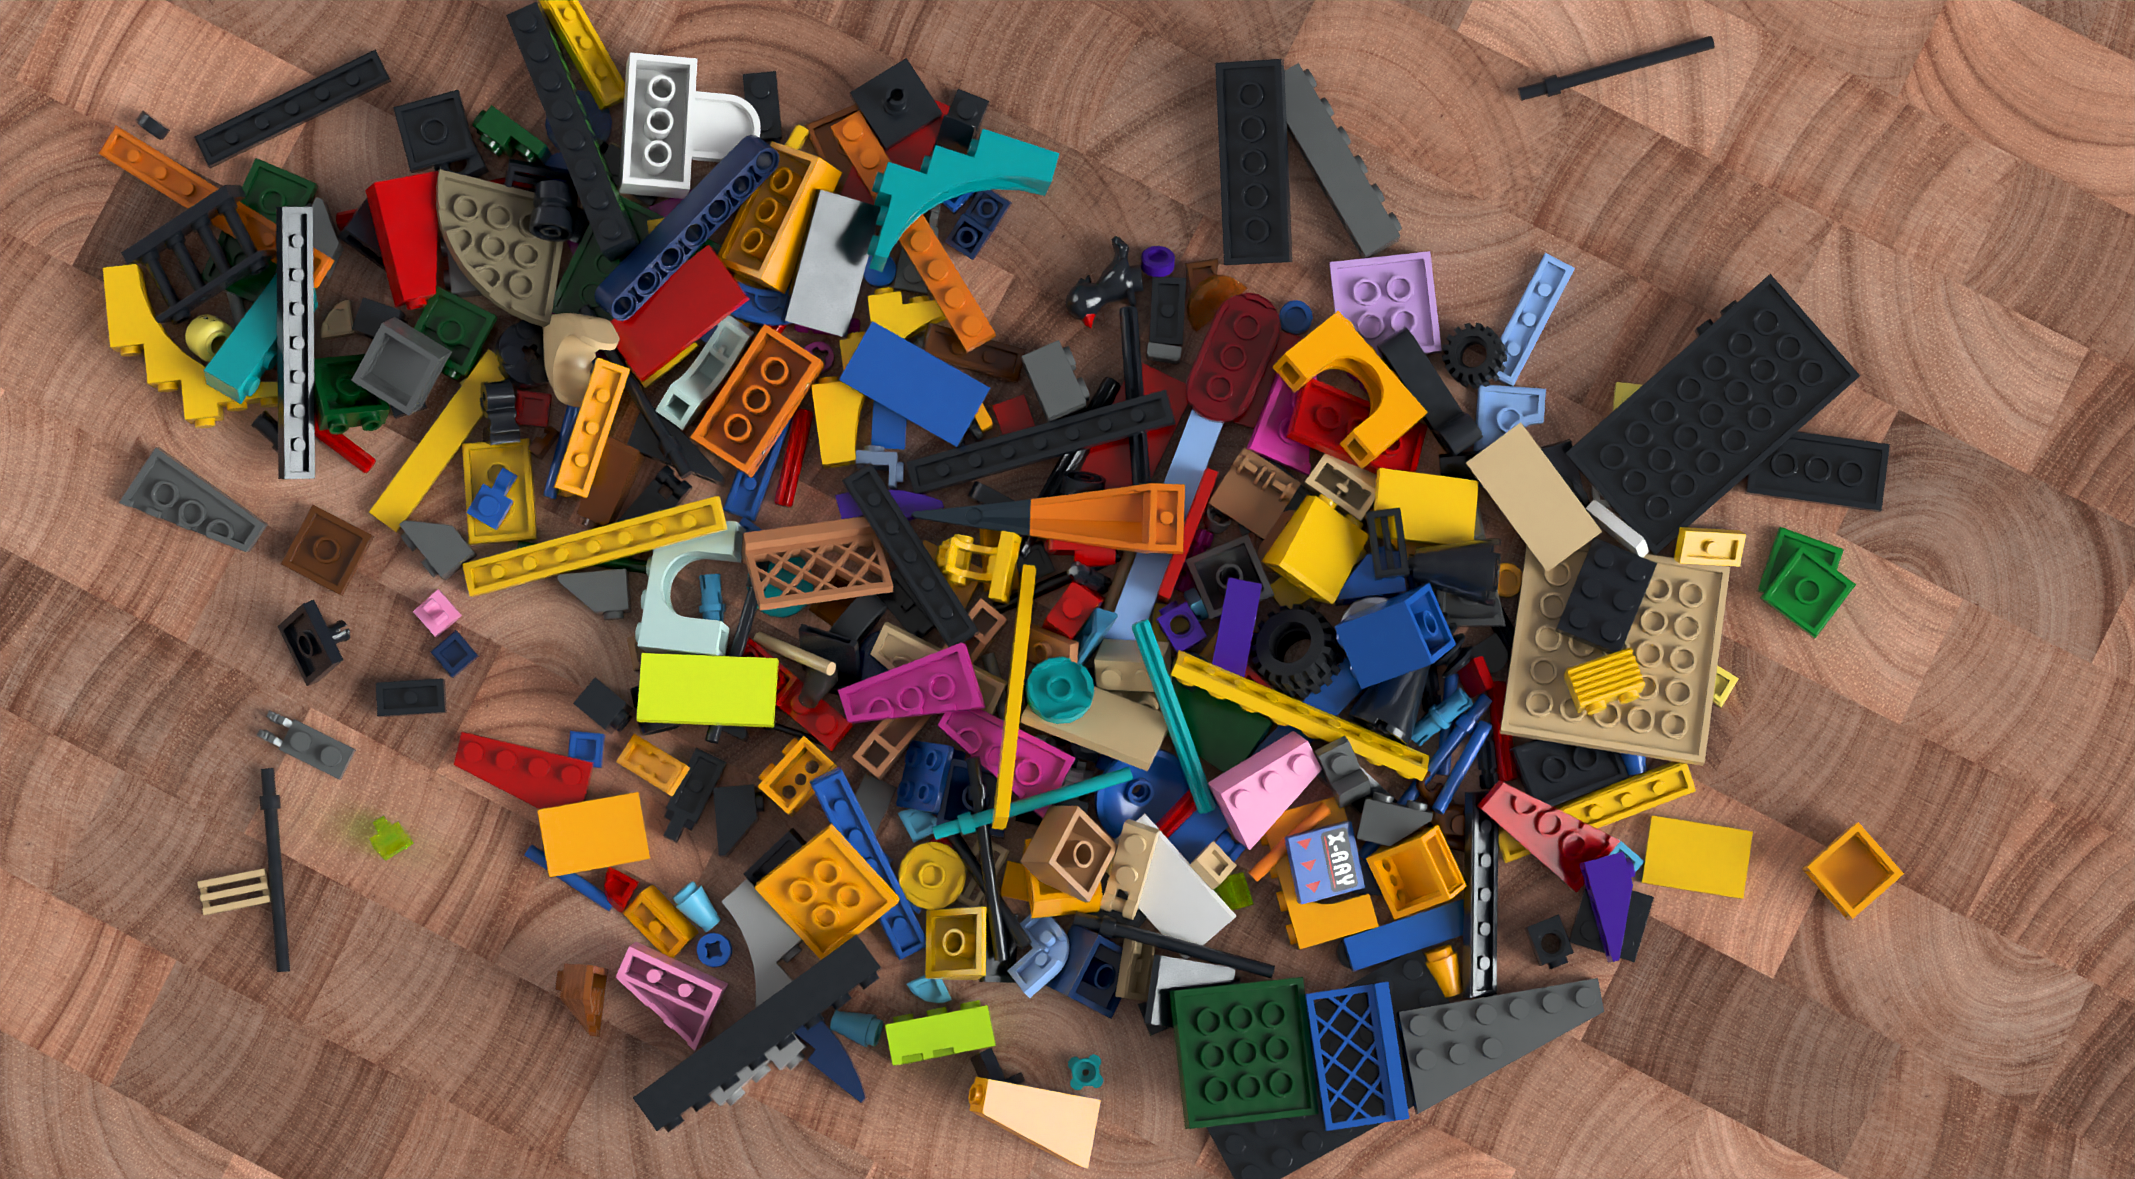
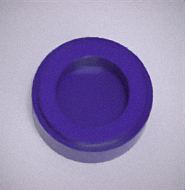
M1152 246L1142 252L1141 269L1147 275L1164 277L1174 270L1175 256L1170 249L1163 246Z

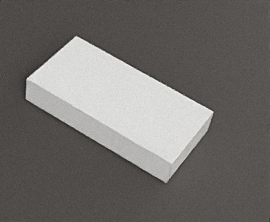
M1593 500L1586 507L1587 512L1595 523L1629 551L1641 557H1644L1649 552L1645 539L1598 501Z

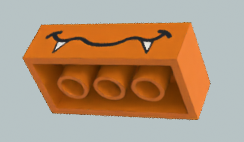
M764 324L690 438L752 479L812 387L811 385L814 384L825 367V364L818 357Z

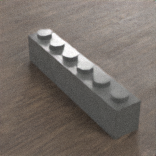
M1297 63L1285 70L1287 132L1362 259L1371 258L1399 242V231L1402 230V227L1393 212L1387 214L1382 205L1385 198L1377 184L1370 185L1364 175L1368 172V169L1359 155L1354 157L1347 145L1351 144L1348 134L1342 126L1337 128L1331 119L1334 112L1325 97L1320 99L1314 88L1317 87V83L1309 69L1303 71L1300 64Z

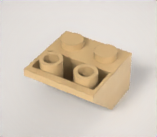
M1324 454L1306 479L1304 487L1317 497L1320 494L1328 497L1337 504L1335 509L1345 516L1348 513L1362 522L1366 512H1369L1374 505L1377 475Z
M1103 639L1094 659L1097 688L1162 712L1136 640ZM1157 641L1172 681L1170 642Z

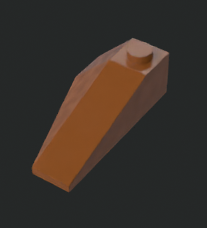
M564 963V969L557 972L555 989L561 991V1000L589 1036L600 1037L608 969L594 965Z

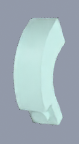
M730 315L718 323V328L696 360L679 379L670 385L655 411L680 429H685L702 413L742 357V353L754 332Z

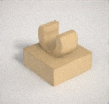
M1214 841L1208 844L1190 864V867L1212 890L1219 886L1237 866Z

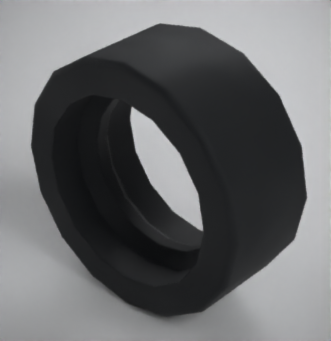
M876 595L857 597L841 614L829 632L857 640L859 645L876 626L888 607Z

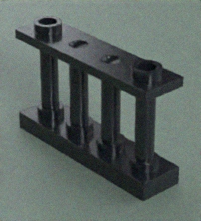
M241 185L222 186L121 252L127 264H142V266L148 268L169 309L155 317L158 323L172 322L173 325H178L185 322L192 316L191 311L248 274L255 275L266 270L270 266L268 262L276 257L275 249L257 250L236 211L238 208L237 203L247 197ZM218 215L225 217L246 256L245 260L234 267H231L210 227L212 225L211 219ZM191 232L199 234L220 273L219 277L208 284L204 282L184 244L186 242L185 236ZM167 248L168 250H173L194 290V293L181 301L159 262L161 258L159 253Z

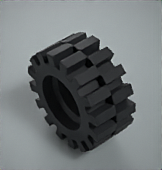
M1471 323L1464 324L1466 328L1464 330L1457 327L1454 329L1457 334L1454 337L1449 334L1446 338L1449 344H1443L1442 348L1445 355H1442V360L1446 364L1445 368L1457 382H1460L1462 386L1467 388L1468 385H1471L1473 389H1479V384L1487 387L1490 385L1488 380L1491 378L1496 382L1500 378L1497 375L1498 371L1504 372L1506 367L1503 365V362H1507V355L1504 352L1506 348L1501 339L1490 327L1487 326L1485 328L1481 323H1476L1475 327ZM1474 344L1484 346L1487 356L1481 365L1468 367L1463 363V353L1469 346Z

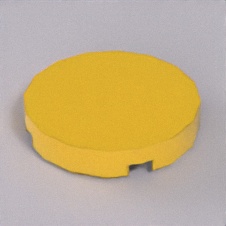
M928 842L908 851L901 861L898 878L906 899L917 907L936 910L943 909L957 900L965 886L966 871L965 865L956 851L945 844Z

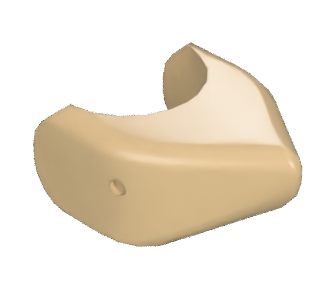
M575 313L552 314L550 324L543 327L546 375L559 401L573 407L581 406L591 376L590 371L594 367L592 361L596 358L595 352L599 349L613 350L619 342V336L609 320Z

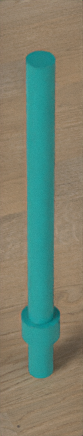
M1130 767L1011 802L1009 817L1133 780ZM994 808L972 815L971 812L957 815L958 819L933 826L935 839L938 840L961 832L963 835L976 832L975 828L992 823Z

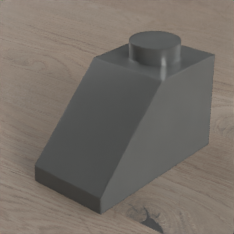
M626 569L558 575V582L597 615H603L604 620L624 619V613L632 612L629 572Z

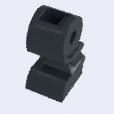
M510 379L489 383L488 381L481 382L480 407L489 422V426L483 428V442L489 445L520 442V428L515 420L517 415L515 396Z

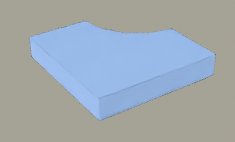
M1479 384L1475 423L1479 427L1483 438L1474 443L1473 451L1484 450L1520 422L1525 428L1529 425L1543 424L1546 389L1501 385L1484 387L1483 384Z

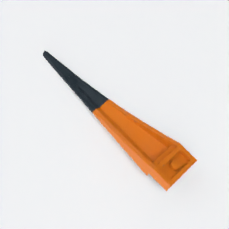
M1149 483L1037 499L915 511L911 516L916 519L994 531H1007L1020 535L1144 554H1183L1185 484Z

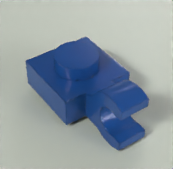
M502 468L492 488L483 483L466 513L498 530L514 503L506 495L514 484L517 475Z

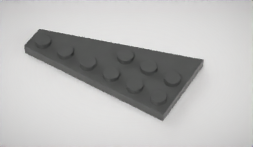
M1598 978L1398 1012L1397 1018L1415 1115L1603 1013L1604 1007Z

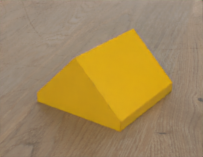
M986 907L926 910L925 978L978 980L986 976Z

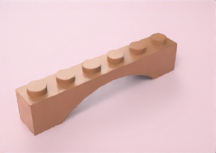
M982 598L968 613L979 630L978 635L964 643L973 665L976 664L1008 624L1007 618ZM945 644L942 649H946L948 646ZM934 714L882 720L854 753L852 758L878 780H881Z

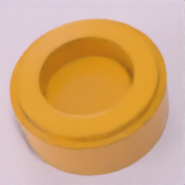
M1500 564L1499 597H1513L1520 591L1522 571L1514 564Z

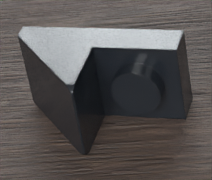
M958 89L948 114L943 117L935 145L967 155L971 139H975L989 106V101Z

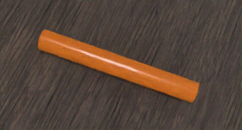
M1321 802L1287 836L1314 829L1331 813V810ZM1284 838L1248 872L1256 882L1288 854Z

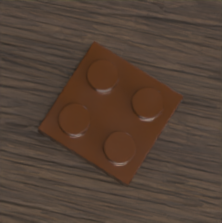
M312 505L281 565L343 596L374 536Z

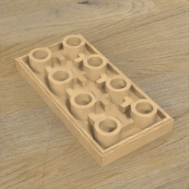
M1521 422L1466 462L1546 572L1550 571L1602 532Z
M1095 686L1091 707L1083 717L1071 723L1055 724L1044 721L1033 713L1029 704H1027L1022 713L1020 721L1023 724L1145 771L1149 770L1168 732L1162 712Z

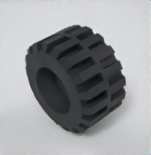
M1293 604L1292 609H1289L1287 605L1279 607L1280 612L1275 614L1274 611H1271L1267 614L1269 619L1266 622L1261 620L1257 625L1260 629L1259 633H1253L1252 640L1255 645L1250 646L1251 654L1255 657L1252 659L1254 666L1267 682L1280 693L1284 692L1287 696L1293 698L1296 693L1301 698L1308 697V692L1310 691L1316 695L1322 692L1320 687L1324 684L1328 687L1333 682L1330 679L1331 676H1338L1341 670L1337 664L1343 663L1344 655L1341 653L1343 649L1336 638V630L1313 607L1307 605L1304 609L1301 604ZM1303 639H1311L1310 647L1301 659L1291 663H1284L1285 654L1291 645Z

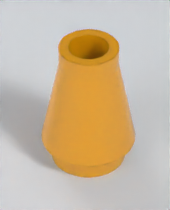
M1451 944L1427 951L1425 955L1428 962H1425L1443 991L1445 998L1463 992L1457 951H1453Z

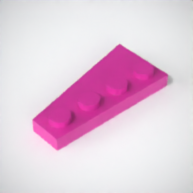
M964 643L956 644L838 690L849 723L986 708L966 644Z
M982 709L944 713L938 727L970 756H980L981 765L997 778L1004 721ZM1019 729L1012 792L1021 800L1060 788L1075 761V757ZM1049 806L1033 811L1043 819Z

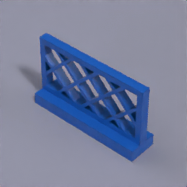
M1389 982L1305 994L1325 1131L1409 1119ZM1367 992L1369 1007L1362 1017H1359L1345 1005L1353 994ZM1347 995L1342 1003L1334 998ZM1327 998L1338 1006L1328 1022H1325L1316 1015L1314 1000ZM1341 1010H1344L1358 1021L1347 1037L1331 1026ZM1369 1013L1371 1018V1025L1365 1021ZM1317 1021L1324 1026L1320 1033L1318 1032ZM1361 1024L1373 1032L1374 1041L1367 1051H1364L1350 1040ZM1327 1029L1343 1040V1043L1333 1056L1322 1050L1320 1045V1039ZM1347 1044L1363 1055L1352 1071L1336 1060ZM1374 1048L1376 1051L1377 1060L1370 1055ZM1322 1055L1329 1060L1325 1067ZM1366 1059L1377 1065L1379 1070V1076L1371 1086L1356 1075V1072ZM1333 1063L1349 1075L1338 1091L1327 1084L1325 1073ZM1352 1078L1368 1089L1358 1105H1355L1341 1094ZM1379 1082L1381 1083L1382 1094L1375 1089ZM1327 1089L1334 1094L1330 1102ZM1371 1093H1374L1383 1100L1385 1115L1371 1117L1361 1109ZM1337 1098H1340L1354 1110L1346 1121L1332 1123L1330 1108ZM1357 1112H1359L1361 1115L1365 1117L1362 1119L1352 1120L1357 1114Z

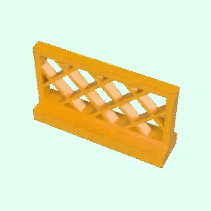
M600 358L596 359L553 487L559 489L557 495L566 498L572 495L585 499L588 497L630 371L629 368Z

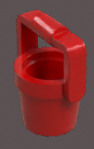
M1047 539L1044 543L1045 551L1049 555L1075 556L1074 561H1078L1088 567L1115 565L1116 549Z

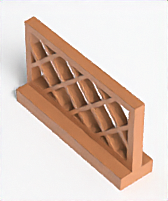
M864 516L743 533L741 556L743 563L747 564L759 611L893 592V583L880 540ZM872 547L874 551L869 559L854 552L856 549ZM837 552L842 556L834 564L821 557L822 554ZM801 556L809 560L803 568L788 561L790 558ZM848 559L863 566L856 575L842 568ZM770 561L776 565L767 573L758 568L756 563ZM815 563L829 570L823 580L809 573V570ZM782 568L796 575L790 584L775 577ZM870 570L881 576L883 582L869 583L862 579V577ZM835 575H838L850 583L847 587L837 588L829 582ZM804 579L817 587L813 592L804 593L797 589L796 586ZM768 584H771L782 590L783 593L778 597L765 598L764 589Z

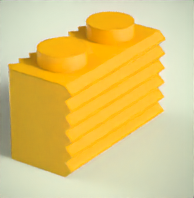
M1631 647L1566 668L1563 675L1577 713L1587 711L1588 715L1605 710L1607 708L1606 704L1615 700H1619L1620 704L1639 698L1638 693L1642 692L1645 686Z

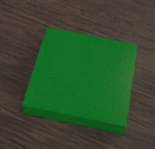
M1779 527L1757 592H1765L1800 544L1805 545L1836 570L1838 569L1844 549Z
M1800 544L1760 599L1811 638L1815 639L1856 584L1805 545Z

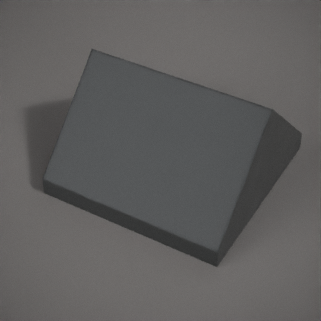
M1248 534L1185 560L1195 588L1211 621L1220 618L1222 615L1228 578L1262 584L1259 601L1274 596Z

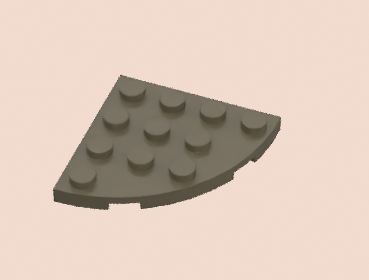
M439 169L436 185L437 217L443 239L459 269L473 286L498 307L529 323L542 327L549 325L564 241L542 240L530 233L531 213L535 209L533 205L534 192L514 187L510 188L506 187V185Z

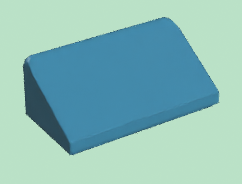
M1097 607L1093 610L1074 640L1079 642L1078 665L1080 663L1084 666L1093 656L1118 618V614Z

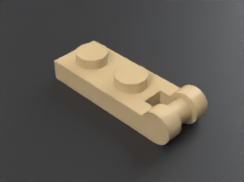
M1130 819L1124 822L1100 909L1108 912L1115 910L1123 913L1122 916L1125 918L1134 919L1160 832L1159 829ZM1119 889L1129 892L1127 900L1117 897Z

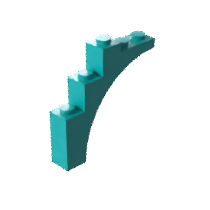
M982 129L978 140L971 139L967 155L935 145L931 157L924 156L919 172L888 162L884 173L877 172L871 190L877 193L874 205L881 207L876 225L882 227L879 236L872 235L867 254L873 256L869 268L882 272L892 248L904 231L923 213L946 200L970 192L991 189L1020 190L1045 196L1052 182L1060 153Z

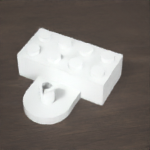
M630 52L626 63L618 192L684 199L690 190L692 160L720 162L746 136L756 135L760 137L761 124L756 110L749 102L735 95L696 91V58Z

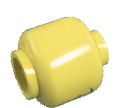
M200 315L193 319L187 327L185 333L186 344L190 351L204 361L210 362L233 330L230 325L215 315Z

